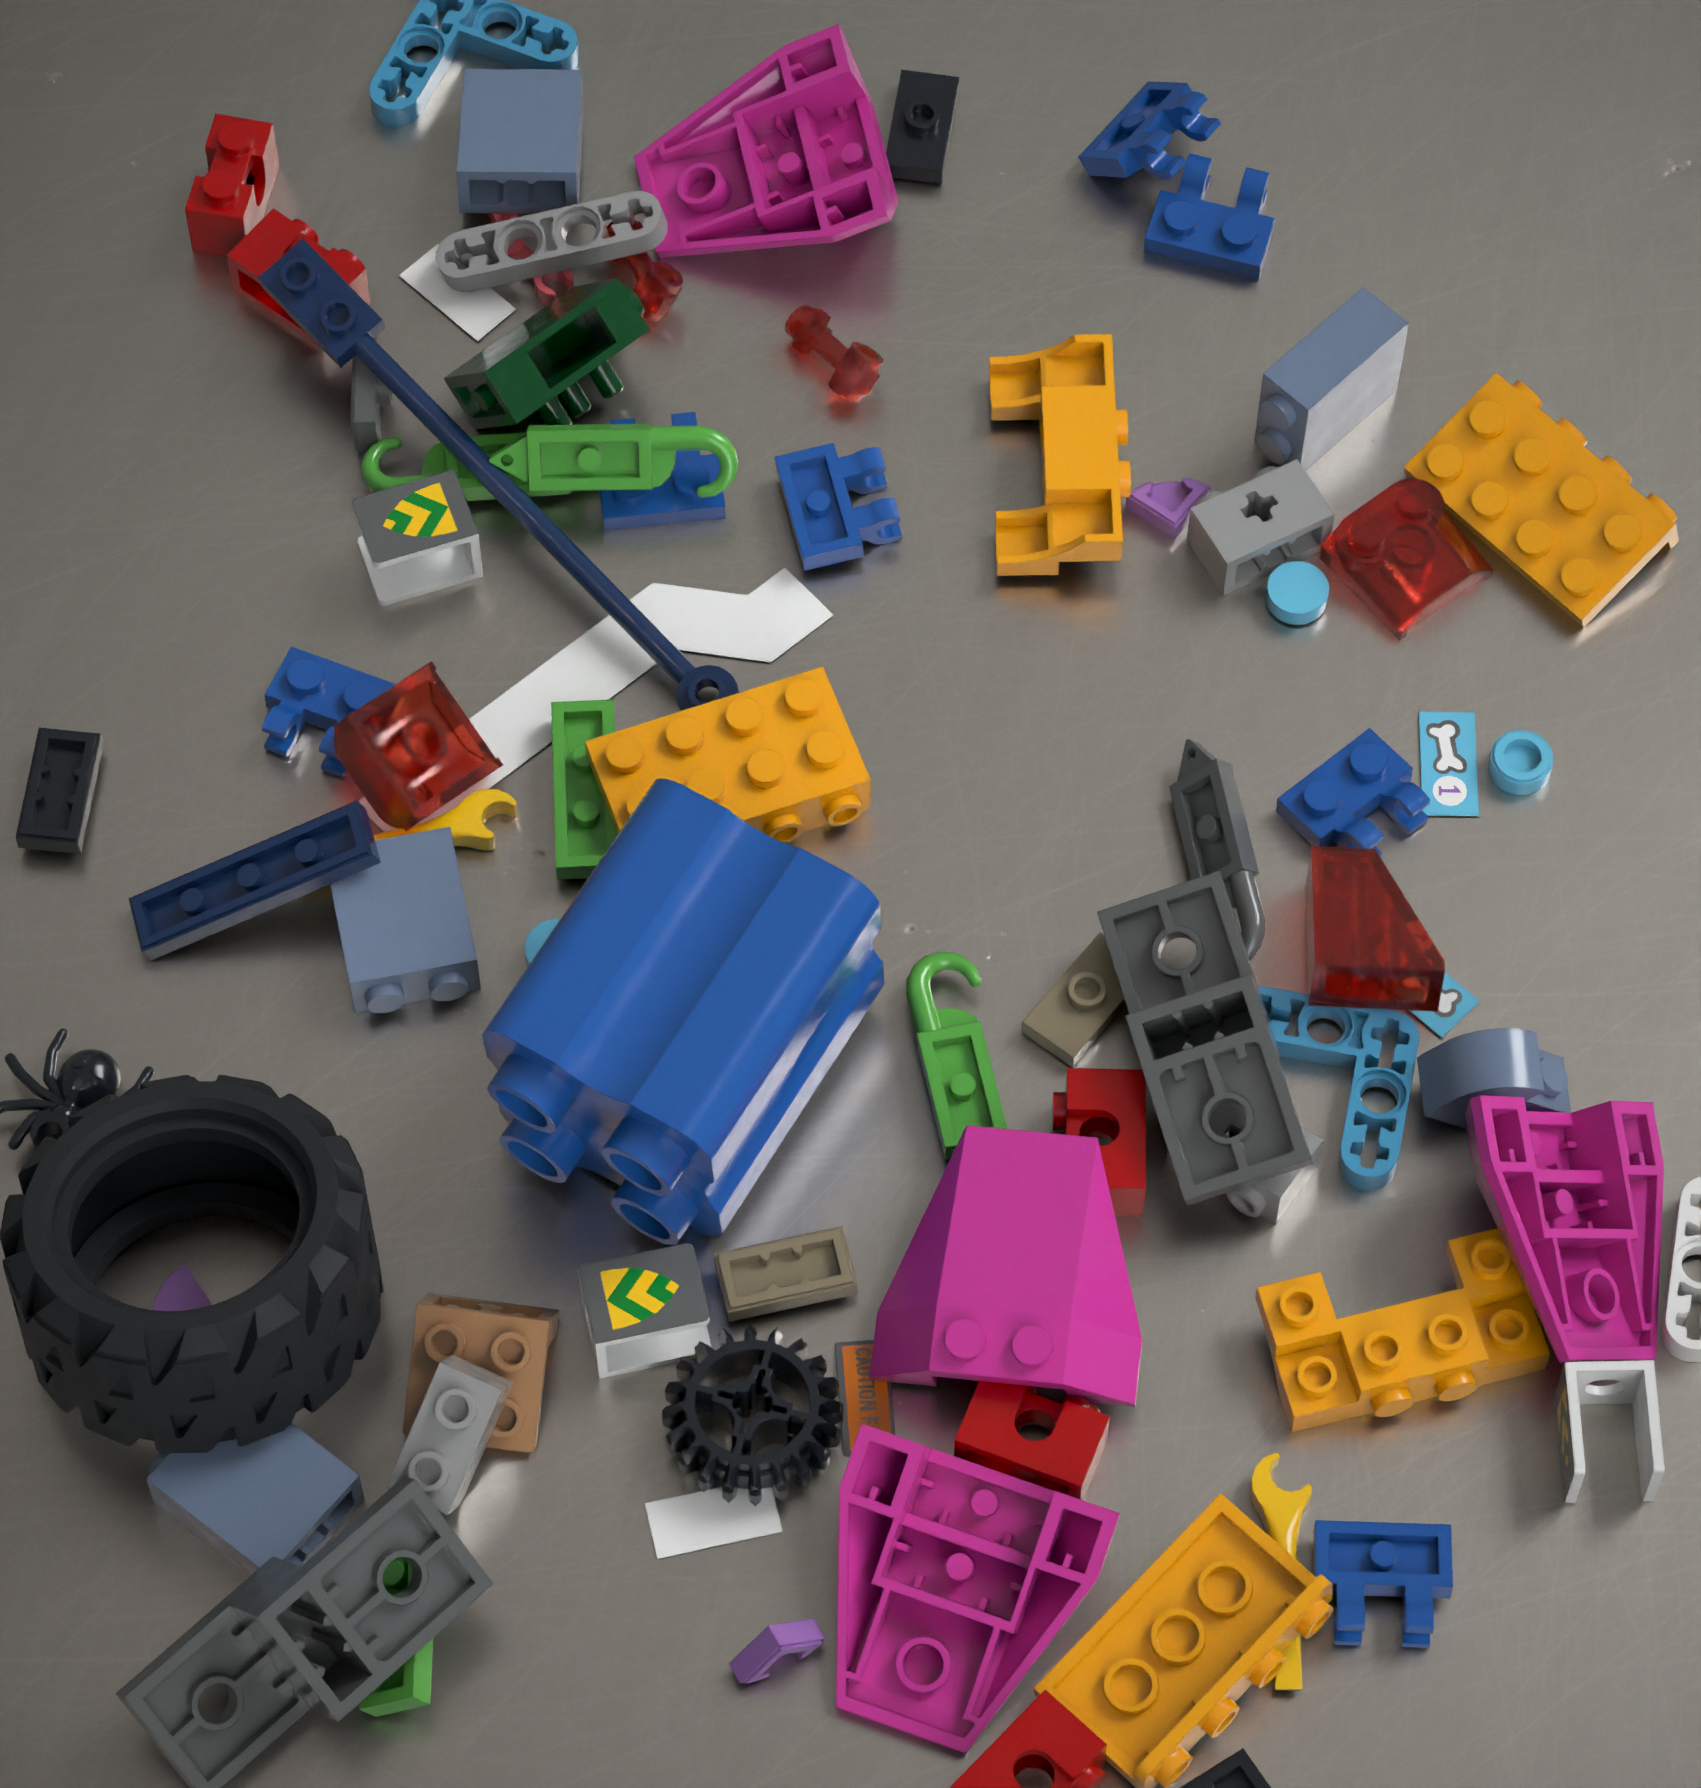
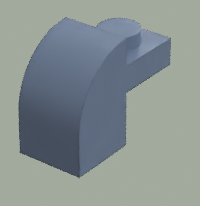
M1516 1028L1474 1031L1449 1039L1417 1057L1424 1116L1467 1129L1465 1114L1469 1100L1479 1095L1524 1097L1527 1111L1571 1113L1568 1077L1565 1071L1564 1058L1539 1050L1536 1032Z

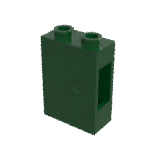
M618 278L574 286L443 379L475 429L518 424L536 410L546 425H572V420L558 400L557 395L570 416L578 418L587 413L592 406L577 382L585 375L589 374L603 398L610 399L623 390L624 384L608 359L650 330L641 316L644 313L643 305L636 293L626 284H621Z

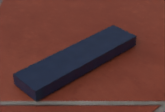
M356 800L128 898L142 953L152 961L381 863L366 808Z

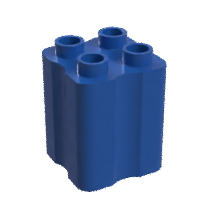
M656 779L482 1033L487 1058L498 1070L487 1086V1090L498 1104L501 1115L509 1123L499 1138L502 1147L525 1168L553 1182L564 1183L575 1166H579L620 1185L611 1199L612 1207L628 1224L658 1242L667 1245H677L688 1228L708 1237H721L884 986L883 961L877 955L872 945V941L881 929V912L878 899L867 886L842 869L802 848L771 838L741 820L729 809L680 783L669 779Z

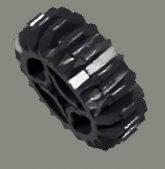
M750 1324L744 1331V1340L734 1342L732 1335L723 1328L722 1332L718 1335L719 1349L714 1350L709 1345L699 1341L698 1345L695 1346L697 1363L680 1359L676 1366L677 1377L680 1381L668 1382L666 1385L665 1398L671 1404L662 1410V1424L666 1428L671 1429L666 1435L667 1448L671 1453H681L678 1458L679 1469L684 1475L699 1471L698 1487L703 1492L721 1482L722 1497L729 1503L736 1497L738 1488L748 1489L750 1503L756 1507L761 1502L762 1489L772 1487L774 1495L783 1502L788 1496L787 1481L791 1479L797 1485L807 1489L812 1483V1473L809 1467L826 1470L830 1464V1453L826 1448H837L840 1444L841 1430L835 1424L840 1423L844 1419V1406L839 1401L834 1400L839 1395L838 1380L835 1377H823L827 1372V1362L822 1355L806 1359L807 1343L804 1342L803 1338L798 1339L788 1348L783 1347V1332L778 1327L769 1334L767 1341L757 1339L756 1328ZM749 1375L742 1383L736 1385L723 1384L733 1378ZM775 1379L788 1385L798 1394L808 1413L793 1410V1403L779 1398L774 1393ZM762 1395V1411L755 1415L754 1421L750 1420L747 1432L744 1435V1418H748L752 1409H756L759 1397ZM698 1416L713 1420V1427L720 1428L732 1436L731 1451L720 1447L708 1437L698 1421ZM771 1444L784 1445V1447L774 1452L756 1455L765 1446Z

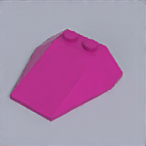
M839 24L784 45L634 156L641 190L652 194L658 199L668 222L667 234L664 240L655 248L660 258L837 242L891 221L899 202L874 105Z
M1479 1095L1470 1098L1465 1119L1469 1136V1151L1473 1160L1476 1182L1559 1363L1655 1360L1657 1353L1664 1163L1653 1102L1607 1101L1572 1113L1527 1111L1524 1097Z
M966 1125L877 1311L869 1374L870 1380L937 1386V1377L1045 1387L1064 1389L1067 1396H1078L1093 1403L1135 1407L1143 1340L1098 1138Z
M861 1423L839 1487L836 1707L967 1753L1099 1579L1121 1513L1044 1488Z

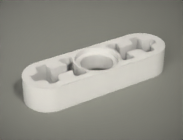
M1697 1177L1686 1184L1676 1207L1661 1326V1339L1667 1351L1675 1358L1691 1363L1701 1362V1335L1699 1340L1687 1338V1329L1683 1326L1690 1311L1691 1301L1701 1303V1283L1693 1281L1685 1274L1682 1268V1261L1691 1255H1701V1235H1698L1701 1224V1209L1698 1208L1701 1202V1177ZM1700 1310V1318H1699V1328H1700V1329H1701V1310Z

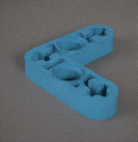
M419 0L371 79L369 94L372 114L378 122L395 128L407 126L415 122L422 114L460 48L516 69L575 70L579 61L577 33L572 26L561 20L506 0ZM450 6L456 7L458 11L449 10ZM449 10L441 22V31L437 29L439 25L438 11L446 12ZM495 22H506L516 29L511 36L503 39L491 38L484 32L489 25ZM527 34H532V38L527 37ZM422 45L430 46L438 52L432 60L423 63L413 62L406 56L412 48ZM554 45L562 46V49L555 48L550 55L543 53V50L550 51ZM402 77L407 79L405 82L406 98L398 96L393 103L387 102L386 97L395 98L403 87Z
M1258 986L1265 1009L1269 1011V1021L1281 1057L1354 1070L1338 1156V1170L1343 1180L1351 1187L1359 1190L1374 1191L1384 1187L1394 1176L1400 1153L1419 1045V1031L1414 1021L1406 1014L1396 1010L1273 987ZM1291 1014L1299 1015L1295 1037L1287 1035ZM1319 1018H1328L1340 1025L1343 1036L1337 1042L1322 1044L1310 1037L1307 1026ZM1384 1033L1397 1035V1045L1394 1049L1391 1069L1378 1067L1382 1048L1381 1040ZM1382 1087L1394 1095L1397 1105L1386 1113H1375L1363 1105L1360 1096L1366 1089ZM1367 1131L1379 1133L1375 1153L1377 1160L1373 1168L1360 1166V1155L1363 1152Z

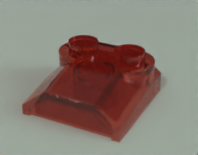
M1415 478L1403 479L1392 484L1346 516L1321 545L1319 559L1399 641L1407 637V632L1483 579L1485 581L1493 576L1494 571L1476 547L1444 512V500L1439 490L1431 483Z
M432 661L334 725V749L346 771L381 820L392 827L402 828L405 831L503 765L498 757L495 758L435 670L437 668Z

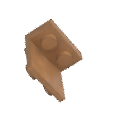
M428 1293L416 1307L403 1434L408 1437L439 1363L451 1355H455L514 1382L486 1447L526 1453L532 1452L537 1446L548 1345L557 1336L559 1310Z

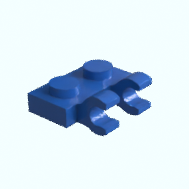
M1148 81L1078 158L1088 175L1128 178L1142 168H1145L1153 176L1162 180H1169L1186 163L1183 157L1171 156L1163 149L1172 139L1171 134L1179 129L1187 137L1203 142L1212 135L1221 123L1218 118H1207L1198 111L1207 101V98L1200 92L1192 91L1188 83Z
M1189 153L1178 194L1160 190L1145 236L1144 251L1259 280L1275 226V218L1261 215L1268 192L1265 188L1269 179V173L1246 167L1236 207L1232 208L1204 201L1211 177L1208 173L1212 159Z
M695 412L671 414L672 426H697ZM635 418L611 420L610 423L635 424ZM676 450L675 465L670 477L662 485L651 490H599L604 531L726 519L724 492L705 498L699 497L696 493L698 487L710 484L717 478L720 472L718 458L715 454L700 455V450Z
M834 443L775 456L777 475L804 571L864 557L862 541H869L873 544H888L902 539L898 522H901L895 498H883L864 506L852 508L847 491L853 490L861 494H871L887 488L884 475L886 467L880 447L866 448L854 454L838 458Z
M291 646L264 694L266 708L270 709L262 725V731L270 734L264 743V749L288 757L305 723L312 724L327 730L319 746V752L326 754L321 764V770L344 778L349 772L362 743L378 749L381 748L406 702L405 687Z
M1369 728L1278 797L1276 812L1318 852L1334 842L1354 865L1361 870H1365L1382 857V852L1376 845L1384 840V835L1375 824L1364 817L1380 806L1400 829L1410 835L1428 821V816L1422 809L1430 804V798L1420 787L1411 782L1413 767Z
M1315 1520L1313 1529L1314 1576L1317 1577L1322 1574L1332 1583V1594H1334V1645L1361 1646L1362 1631L1365 1630L1364 1595L1403 1597L1401 1620L1402 1647H1430V1634H1433L1434 1631L1433 1598H1450L1453 1589L1451 1525Z

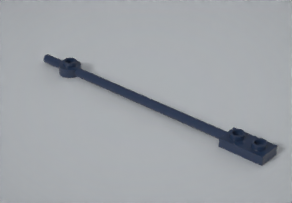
M304 239L299 241L258 277L261 287L340 368L356 355L678 685L677 703L680 711L705 704L697 699V694L705 687H713L719 691L715 700L740 693L734 677L725 669L713 665H704L696 668L501 468L489 462L490 457L374 340L386 329L383 319Z

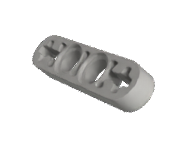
M631 191L457 231L441 241L436 250L435 261L445 282L452 289L460 292H472L647 252L656 248L664 240L668 231V222L658 199L644 191ZM644 213L646 218L643 220V228L633 230L631 225L634 224V216ZM612 219L614 224L611 225L615 233L613 237H610L604 221ZM590 224L596 228L593 239L585 245L571 246L565 242L568 232L574 226ZM522 237H532L538 241V246L530 257L516 260L508 256V249L515 240ZM491 246H493L499 260L495 264H492L489 259L493 258L489 250ZM471 253L473 257L469 259V268L459 270L457 265L461 264V255Z

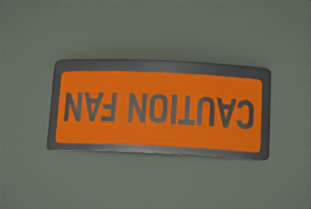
M874 1340L835 1343L839 1402L844 1406L841 1433L843 1455L845 1457H850L861 1423L895 1435L891 1382L870 1380L869 1378Z

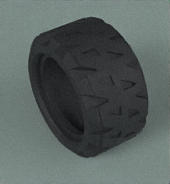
M181 1075L140 1083V1090L122 1097L113 1094L107 1095L73 1114L68 1120L69 1129L58 1139L47 1136L18 1174L23 1194L9 1195L5 1202L0 1230V1240L5 1255L3 1268L25 1349L29 1359L33 1361L39 1383L58 1407L65 1413L79 1407L84 1427L126 1446H132L139 1438L154 1441L156 1451L161 1453H207L213 1450L218 1442L237 1439L239 1447L245 1446L284 1431L291 1425L296 1412L303 1408L311 1413L317 1411L351 1377L354 1360H362L369 1350L380 1322V1297L384 1287L363 1171L348 1140L342 1135L337 1136L331 1121L291 1093L279 1098L271 1086L263 1082L226 1075H218L216 1081H198L195 1077ZM204 1215L242 1217L270 1226L292 1241L279 1263L258 1283L228 1300L198 1309L158 1311L138 1308L120 1302L96 1287L106 1268L124 1248L144 1234L181 1219Z

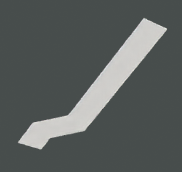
M783 568L749 595L652 583L630 599L680 651L769 663L833 616L786 568ZM608 615L360 799L359 802L366 808L368 816L383 832L432 820L459 805L473 792L490 789L552 743L551 702L609 700L657 663Z

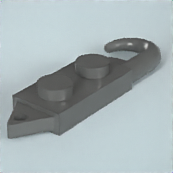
M1187 739L1185 741L1178 780L1169 786L1191 880L1220 871L1232 908L1237 909L1241 936L1249 960H1252L1261 948L1264 939L1265 917L1255 876L1259 874L1233 766L1230 763L1215 758L1200 743Z

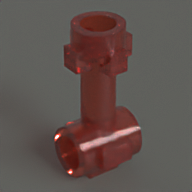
M634 219V224L631 225L632 229L639 230L643 228L641 222ZM612 221L607 226L610 237L615 236L611 226L614 225ZM647 252L613 259L615 264L627 265L637 281L633 291L643 305L644 313L641 315L642 318L648 321H658L662 316H666L682 290L683 278L680 272L665 262L657 261L653 263Z
M809 305L797 308L789 316L785 324V332L794 340L791 345L800 354H810L814 350L835 369L828 385L842 398L857 403L863 395L868 396L880 377L877 371L884 361L881 355L860 342H853L848 349L831 334L833 331L827 327L831 317L822 309L812 308Z

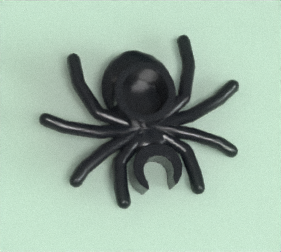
M62 1028L57 1032L46 1052L43 1081L48 1087L46 1089L24 1070L14 1054L8 1053L5 1056V1062L14 1076L34 1095L43 1099H19L0 1102V1114L7 1111L40 1110L28 1115L17 1128L8 1142L9 1148L17 1150L30 1132L33 1147L36 1150L45 1137L53 1134L60 1136L69 1129L68 1120L73 1114L107 1095H115L120 1085L121 1074L118 1064L113 1057L96 1049L76 1052L63 1063L56 1080L54 1076L58 1052L69 1035L68 1030ZM150 1066L145 1067L135 1085L120 1097L140 1090V1083L150 1081L154 1075V1069Z

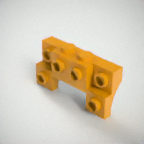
M1112 334L1074 335L1059 344L1040 351L1022 355L989 357L991 420H1039L1043 506L1021 510L995 511L997 576L1058 575L1059 562L1121 561L1123 546L1121 498L1130 497L1131 469L1130 461H1119L1118 446H1127L1128 414L1127 409H1116Z
M1498 1228L1448 1240L1445 1251L1457 1290L1337 1319L1321 1272L1257 1287L1255 1299L1271 1351L1279 1397L1291 1433L1373 1412L1377 1417H1390L1408 1410L1413 1405V1402L1437 1396L1441 1401H1454L1470 1395L1477 1389V1386L1545 1370L1550 1352L1533 1304Z

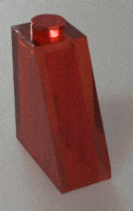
M1311 846L1305 885L1308 1005L1438 1012L1445 975V960L1376 849Z

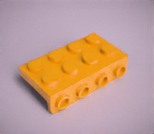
M1496 372L1403 467L1405 474L1584 628L1662 547L1671 550L1679 542L1675 523L1677 516L1657 495L1650 493L1645 498L1630 485L1632 481L1631 476L1616 460L1607 455L1600 460L1584 447L1587 444V440L1572 423L1564 418H1560L1555 422L1540 409L1543 406L1541 400L1528 386L1518 380L1511 385Z
M823 666L585 741L586 756L617 834H619L653 782L660 778L669 779L688 787L729 809L733 814L758 831L783 843L796 839L802 832L826 824L840 826L850 823L870 807L871 779Z
M1220 1493L1034 1687V1694L1038 1697L1044 1690H1047L1107 1744L1105 1760L1134 1787L1155 1788L1160 1783L1164 1788H1168L1185 1772L1192 1762L1193 1757L1188 1753L1191 1748L1206 1733L1211 1738L1217 1737L1233 1721L1240 1710V1707L1235 1702L1253 1683L1261 1689L1276 1676L1287 1660V1657L1282 1652L1299 1634L1305 1639H1309L1324 1625L1333 1612V1607L1328 1604L1332 1600V1583L1322 1574L1315 1577Z

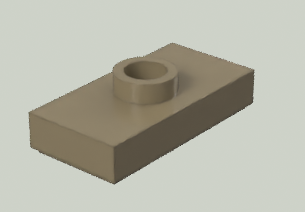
M1099 932L1022 1021V1033L1072 1068L1126 1006L1104 934Z
M843 1226L713 1253L714 1265L728 1322L858 1294V1284Z

